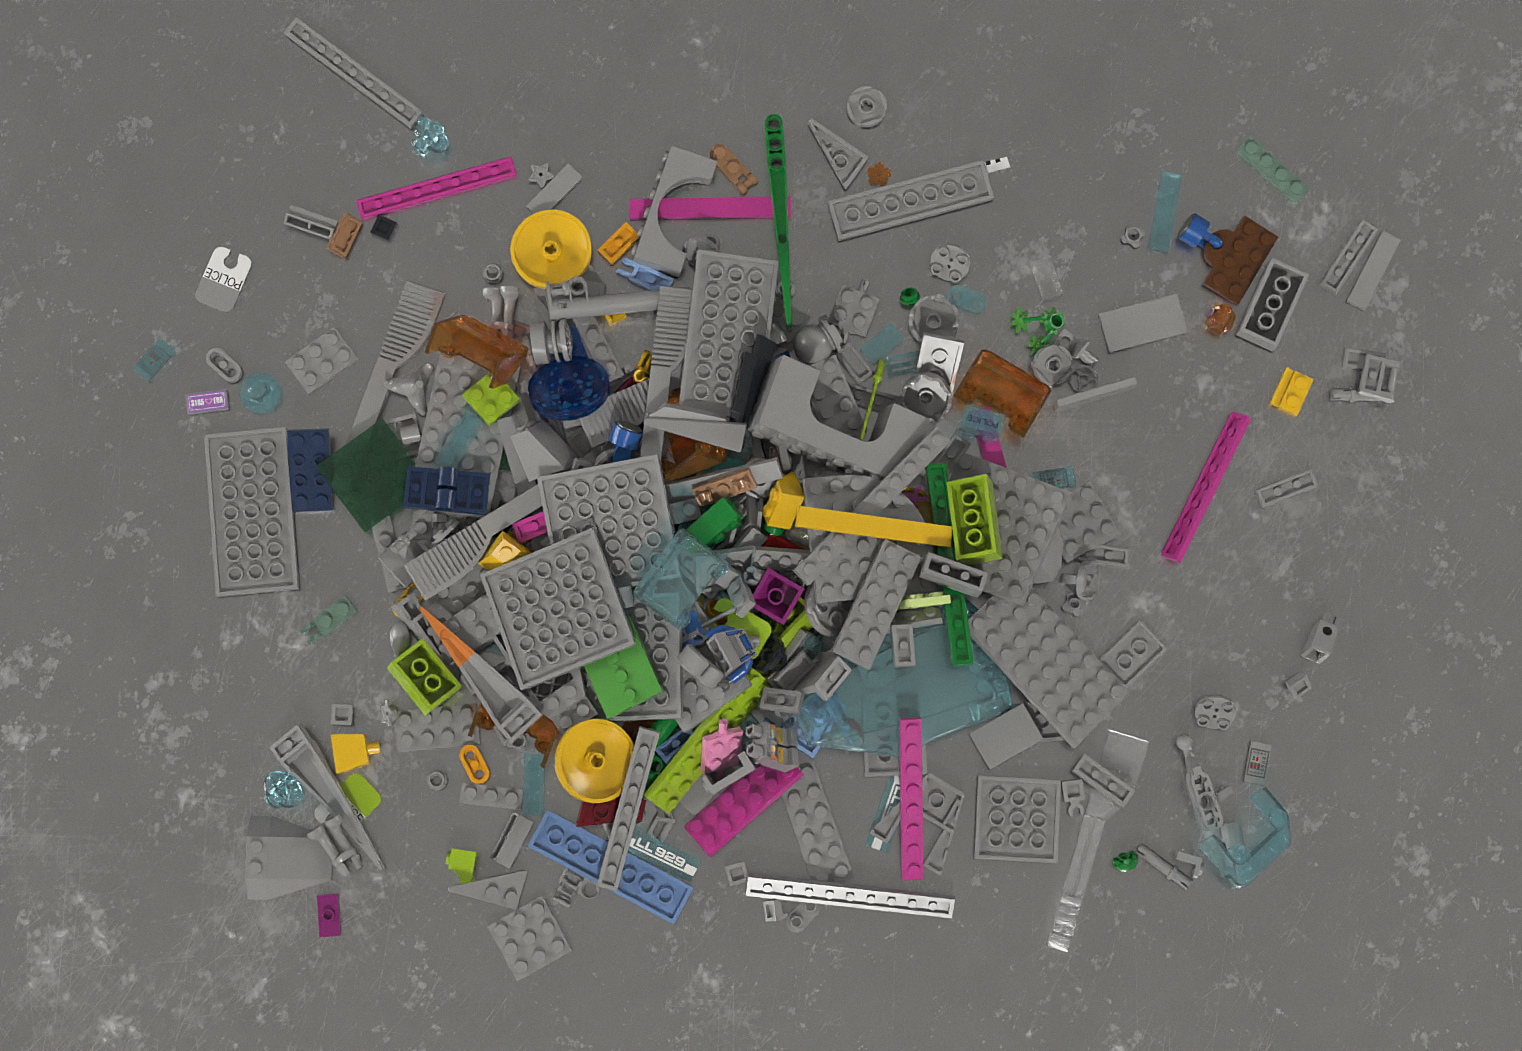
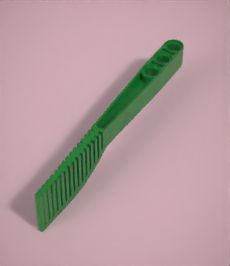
M770 114L765 119L767 162L787 331L792 332L784 130L782 118L777 114ZM773 122L779 124L776 129H771L769 125ZM773 142L781 144L778 148H772L770 145ZM774 161H780L782 165L778 168H775L772 166V163Z

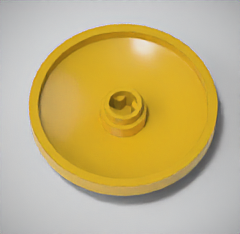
M543 210L527 217L516 229L511 241V259L516 271L526 282L535 287L546 289L545 281H549L550 284L562 283L565 280H570L572 277H581L584 274L592 256L591 239L583 223L572 214L561 210Z
M603 719L581 721L569 728L558 743L555 753L557 777L563 788L578 800L588 803H603L613 800L622 794L634 744L629 735L620 726L611 721Z

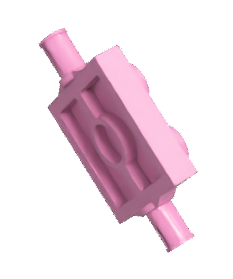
M726 719L719 720L718 731L704 736L702 739L700 770L704 775L715 772V780L717 781L724 778L723 773L726 768L741 764L737 755L742 752L743 730L739 726L727 729L728 721Z

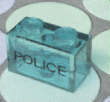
M966 405L959 431L963 432V436L974 438L975 435L982 437V440L985 442L994 443V441H998L1006 415Z

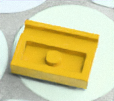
M1286 367L1269 405H1273L1295 417L1298 416L1314 379Z

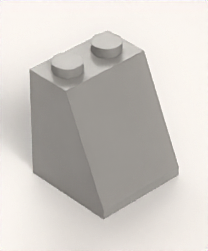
M535 419L528 421L523 426L516 428V433L510 436L529 482L537 479V477L564 470L573 463L575 457L579 458L544 420L536 422Z

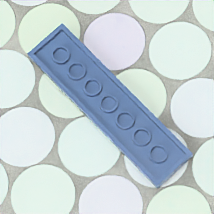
M547 810L528 847L598 883L608 842L581 827H576L574 823ZM627 853L618 890L610 891L675 924L694 887Z

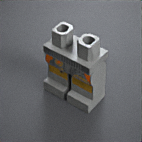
M763 722L759 725L752 724L746 727V736L752 738V743L747 746L746 751L748 756L753 757V763H760L763 766L782 772H787L799 766L798 749L795 748L798 746L797 729L791 727L785 729L768 722Z

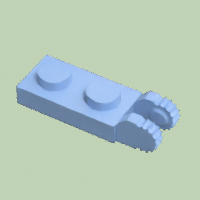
M623 257L621 261L623 264L634 268L632 274L620 268L616 270L618 275L629 279L630 282L647 290H658L660 285L671 287L674 282L673 278L652 268L635 263L626 257Z

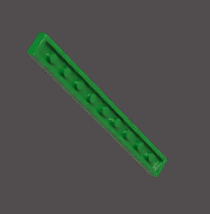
M928 464L925 467L932 523L952 526L947 482H949L947 464ZM952 529L951 547L936 546V552L938 556L958 562L956 560ZM941 586L943 596L950 595L951 600L950 604H944L952 667L973 665L974 660L965 594Z

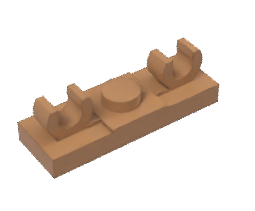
M746 468L693 486L692 491L699 507L717 502L722 497L730 498L757 488V483L750 468Z

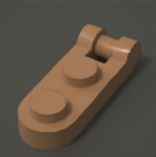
M722 144L712 147L710 159L717 161L716 167L742 195L748 191L747 188L750 185H755L758 182L757 178L739 161L728 147ZM743 175L746 179L741 183L738 179Z

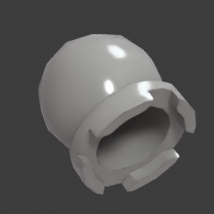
M826 314L818 318V325L810 324L802 327L794 338L793 348L795 354L801 361L807 364H814L828 358L832 350H835L837 353L845 350L844 345H840L843 340L834 324L829 325L826 321L829 319Z

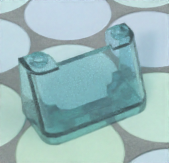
M682 528L675 534L637 585L633 596L678 630H681L691 620L689 609L713 577H723L727 573L730 563Z

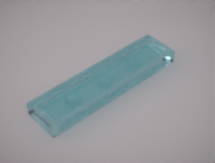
M1166 171L1161 173L1148 250L1162 253L1169 252L1182 174Z

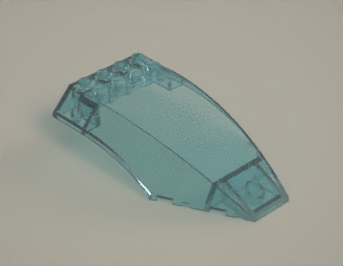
M965 597L969 619L978 608ZM940 605L943 623L913 628L916 666L894 668L891 633L886 634L870 670L840 656L852 669L850 674L826 701L816 692L806 694L800 714H795L807 746H823L831 749L839 748L847 751H863L871 754L878 753L896 757L900 755L899 718L920 717L922 719V745H925L1012 710V686L1004 672L972 638L971 645L974 664L952 667L944 605Z

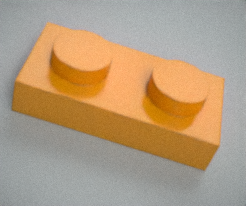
M626 222L597 250L613 265L641 237L637 236L638 233Z

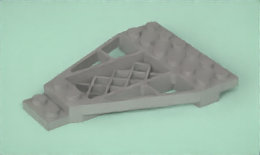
M487 593L442 623L476 653L495 641L506 658V662L495 670L501 673L507 668L512 667L504 641L501 642L499 639L502 636ZM581 667L568 672L566 684L556 683L557 677L552 679V682L546 681L541 683L551 685L549 696L539 695L541 684L536 686L535 692L532 688L527 689L530 701L543 715L554 722L562 736L573 725L599 716L588 699ZM555 686L561 687L554 692Z

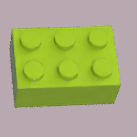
M423 638L393 660L387 667L425 716L462 687Z

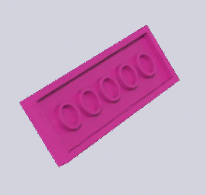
M759 763L760 767L731 784L689 821L684 828L707 855L712 857L804 775L798 767L782 772Z

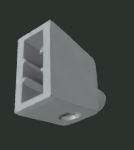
M1325 613L1323 619H1320L1312 627L1302 651V657L1321 664L1330 656L1339 631V627L1334 625L1335 615Z

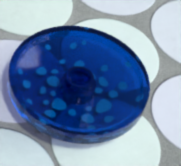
M572 356L571 361H565L564 357H562L561 362H557L556 359L551 360V363L544 364L535 371L528 384V396L534 410L546 418L559 421L576 420L592 414L604 404L610 392L609 377L605 368L597 361L583 356Z

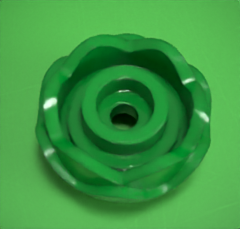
M1134 851L1129 853L1122 852L1117 858H1113V865L1121 872L1130 871L1137 866L1138 854H1135Z

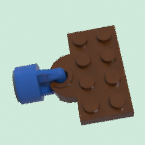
M1197 213L1191 214L1180 229L1178 236L1180 240L1193 248L1197 244L1203 248V257L1212 266L1203 285L1234 305H1239L1277 241L1278 236L1247 216L1242 217L1234 232L1224 229L1211 234L1207 231L1210 222Z

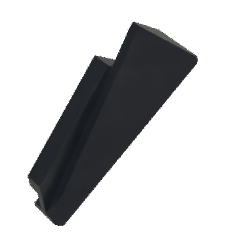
M757 334L754 338L752 353L745 352L742 356L729 422L748 423L777 347L776 342L763 335Z

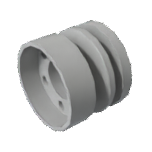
M560 319L559 327L557 321L552 320L551 330H548L545 321L530 324L531 347L536 365L551 363L552 354L555 355L557 362L562 361V353L565 361L572 360L573 338L567 319Z

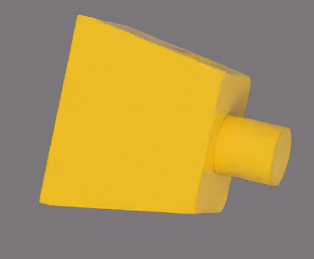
M365 734L330 735L336 774H343L371 764L370 755L381 753L380 742L368 743L367 735Z

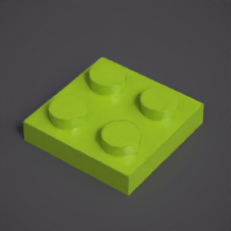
M494 369L462 394L466 402L489 427L520 402V398Z

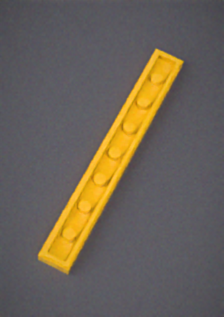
M797 506L795 527L951 547L952 526Z

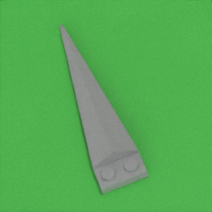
M302 723L297 724L270 746V749L279 763L333 816L338 813L342 815L343 821L341 825L360 845L380 870L385 869L315 740L311 739Z

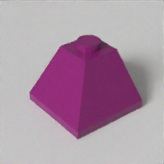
M768 568L753 593L756 603L753 608L784 625L804 588Z

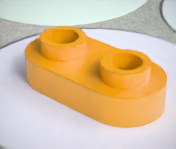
M474 745L464 746L460 750L459 757L470 780L476 784L485 783L490 777V771L480 750ZM470 751L474 753L472 759L467 758V753ZM478 770L483 771V776L481 778H478L476 776V772Z

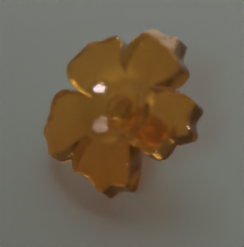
M881 162L875 164L874 168L869 166L867 169L868 176L870 177L868 181L871 185H878L879 182L880 186H884L888 182L887 177L891 176V170L887 167L884 168V163Z

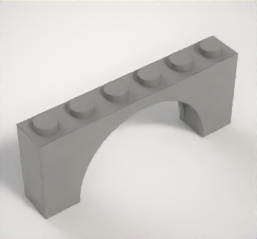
M671 146L670 151H665L662 160L665 166L663 170L659 169L656 178L659 184L657 188L653 187L650 196L653 202L651 207H646L643 217L647 218L645 225H640L637 236L641 238L639 244L634 243L631 255H634L633 262L679 277L687 254L672 246L662 234L658 224V206L663 197L677 186L687 183L709 185L717 161Z

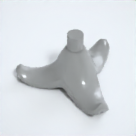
M426 363L410 377L385 379L384 387L407 396L414 410L420 416H424L427 414L424 388L433 370V365Z

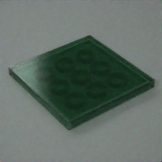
M382 418L318 464L316 469L365 533L404 504L408 466L415 467L416 463Z

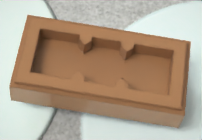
M343 212L326 249L342 258H346L363 222Z

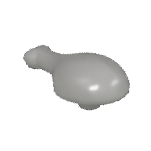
M403 621L395 622L390 630L389 639L394 652V659L404 653L409 644V631Z

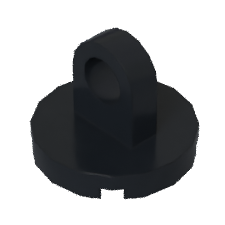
M771 632L759 655L752 659L753 664L751 667L757 672L779 671L785 666L787 656L783 653L784 642L778 635Z

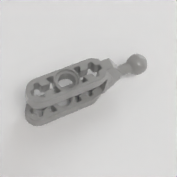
M1181 734L1178 736L1176 743L1183 750L1186 758L1187 773L1185 785L1198 825L1204 831L1218 830L1223 825V817L1211 780L1193 756L1191 750L1193 740L1191 736ZM1200 779V783L1195 784V780ZM1201 789L1204 790V792H1202V793H1198V792H1197V791H1200ZM1203 796L1207 800V805L1205 807L1201 804V798ZM1206 810H1210V811H1211V812H1208L1206 815H1205V813H1204V811H1206ZM1210 819H1213V822L1211 824H1208V821Z

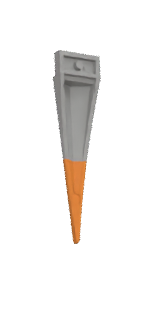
M420 606L421 612L460 668L496 727L510 743L515 742L543 714L527 696L430 612Z

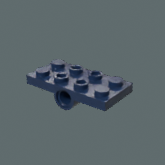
M329 428L287 430L293 512L334 510L332 486L333 461L330 451Z
M408 466L403 507L407 509L487 515L491 475L490 473L459 471V469L453 467L434 469Z

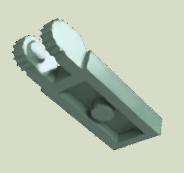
M344 595L312 619V622L303 627L300 632L302 635L307 634L317 626L320 632L311 636L307 641L311 645L323 636L326 637L358 611Z

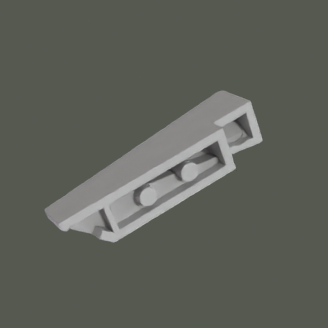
M664 403L654 412L646 413L643 424L741 452L747 423L726 422L727 415Z
M411 593L393 604L391 608L400 620L406 624L417 642L423 638L460 683V680H458L460 668L421 612L420 604L415 594Z

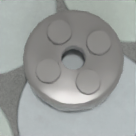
M941 294L920 298L910 310L908 319L909 330L912 336L921 344L924 332L953 338L960 323L956 306ZM930 317H937L939 325L936 327L930 326L928 319Z
M930 372L918 373L909 378L903 385L901 391L902 407L929 418L930 422H941L951 407V389L948 383L937 374ZM925 392L930 393L932 398L929 401H924L920 397L921 394Z

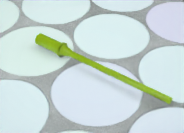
M878 360L872 377L874 385L859 437L861 441H863L877 386L883 379L882 375L886 364L884 360Z

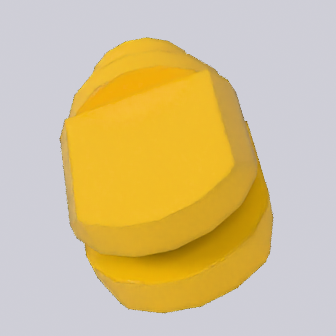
M644 350L637 366L634 368L635 371L646 370L642 372V378L645 376L650 377L652 361L650 351Z

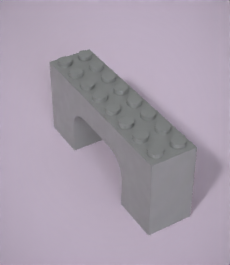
M785 355L772 361L746 429L751 431L755 437H765L776 446L783 445L788 447L792 453H802L807 455V458L811 461L825 463L827 468L844 471V475H861L882 481L925 436L930 419L895 403L879 411L868 442L858 440L818 422L810 409V399L820 370Z

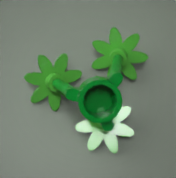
M1018 307L1017 313L1011 312L1015 320L1010 324L1012 326L1016 325V332L1019 333L1021 329L1027 332L1026 324L1031 323V321L1044 323V330H1049L1050 333L1045 338L1043 335H1040L1038 339L1036 336L1031 335L1032 341L1027 342V345L1033 348L1031 354H1035L1043 346L1051 344L1047 341L1057 334L1058 329L1065 325L1063 312L1056 313V308L1052 307L1050 313L1047 310H1043V316L1027 317L1028 310L1022 313L1021 307Z

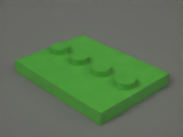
M627 616L637 645L584 666L607 719H611L664 692L630 616Z

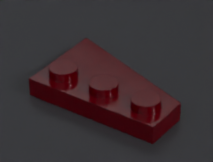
M621 795L603 803L581 801L575 826L582 827L614 823ZM642 799L636 821H642L647 800Z

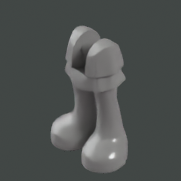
M502 286L500 289H483V296L492 302V318L489 326L493 345H500L502 340L504 344H511L513 341L516 326L513 324L515 302L519 295L518 287ZM503 300H504V305H505V308H504V322H502Z
M338 813L323 823L343 852H338L322 824L312 829L306 835L310 840H317L323 846L332 860V864L336 867L335 870L346 877L350 873L343 861L349 858L357 870L362 866L359 854L356 853V849L351 846L340 827L343 818Z

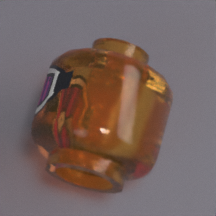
M1222 303L1211 308L1206 323L1212 333L1223 335L1231 330L1236 315L1230 305Z

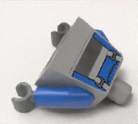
M725 625L708 630L705 635L696 633L693 637L694 640L698 638L703 639L701 643L696 644L697 648H702L707 643L717 664L724 672V677H729L728 679H721L717 684L718 686L722 682L727 683V688L722 692H727L731 683L735 684L747 675L753 664L752 658L756 655L755 648L760 646L759 638L756 635L748 637L744 629H735Z

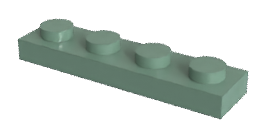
M1251 135L1236 150L1244 160L1295 205L1310 190L1304 182Z

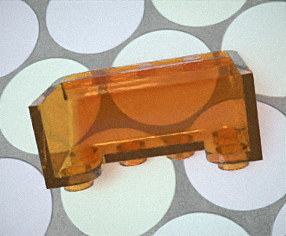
M983 349L968 369L953 397L957 398L962 404H972L975 399L980 400L983 405L990 406L997 410L1000 415L1010 418L1011 420L1008 423L1010 431L1014 435L1024 438L1050 395L1051 389L1047 384L1040 382L1034 376L992 351Z

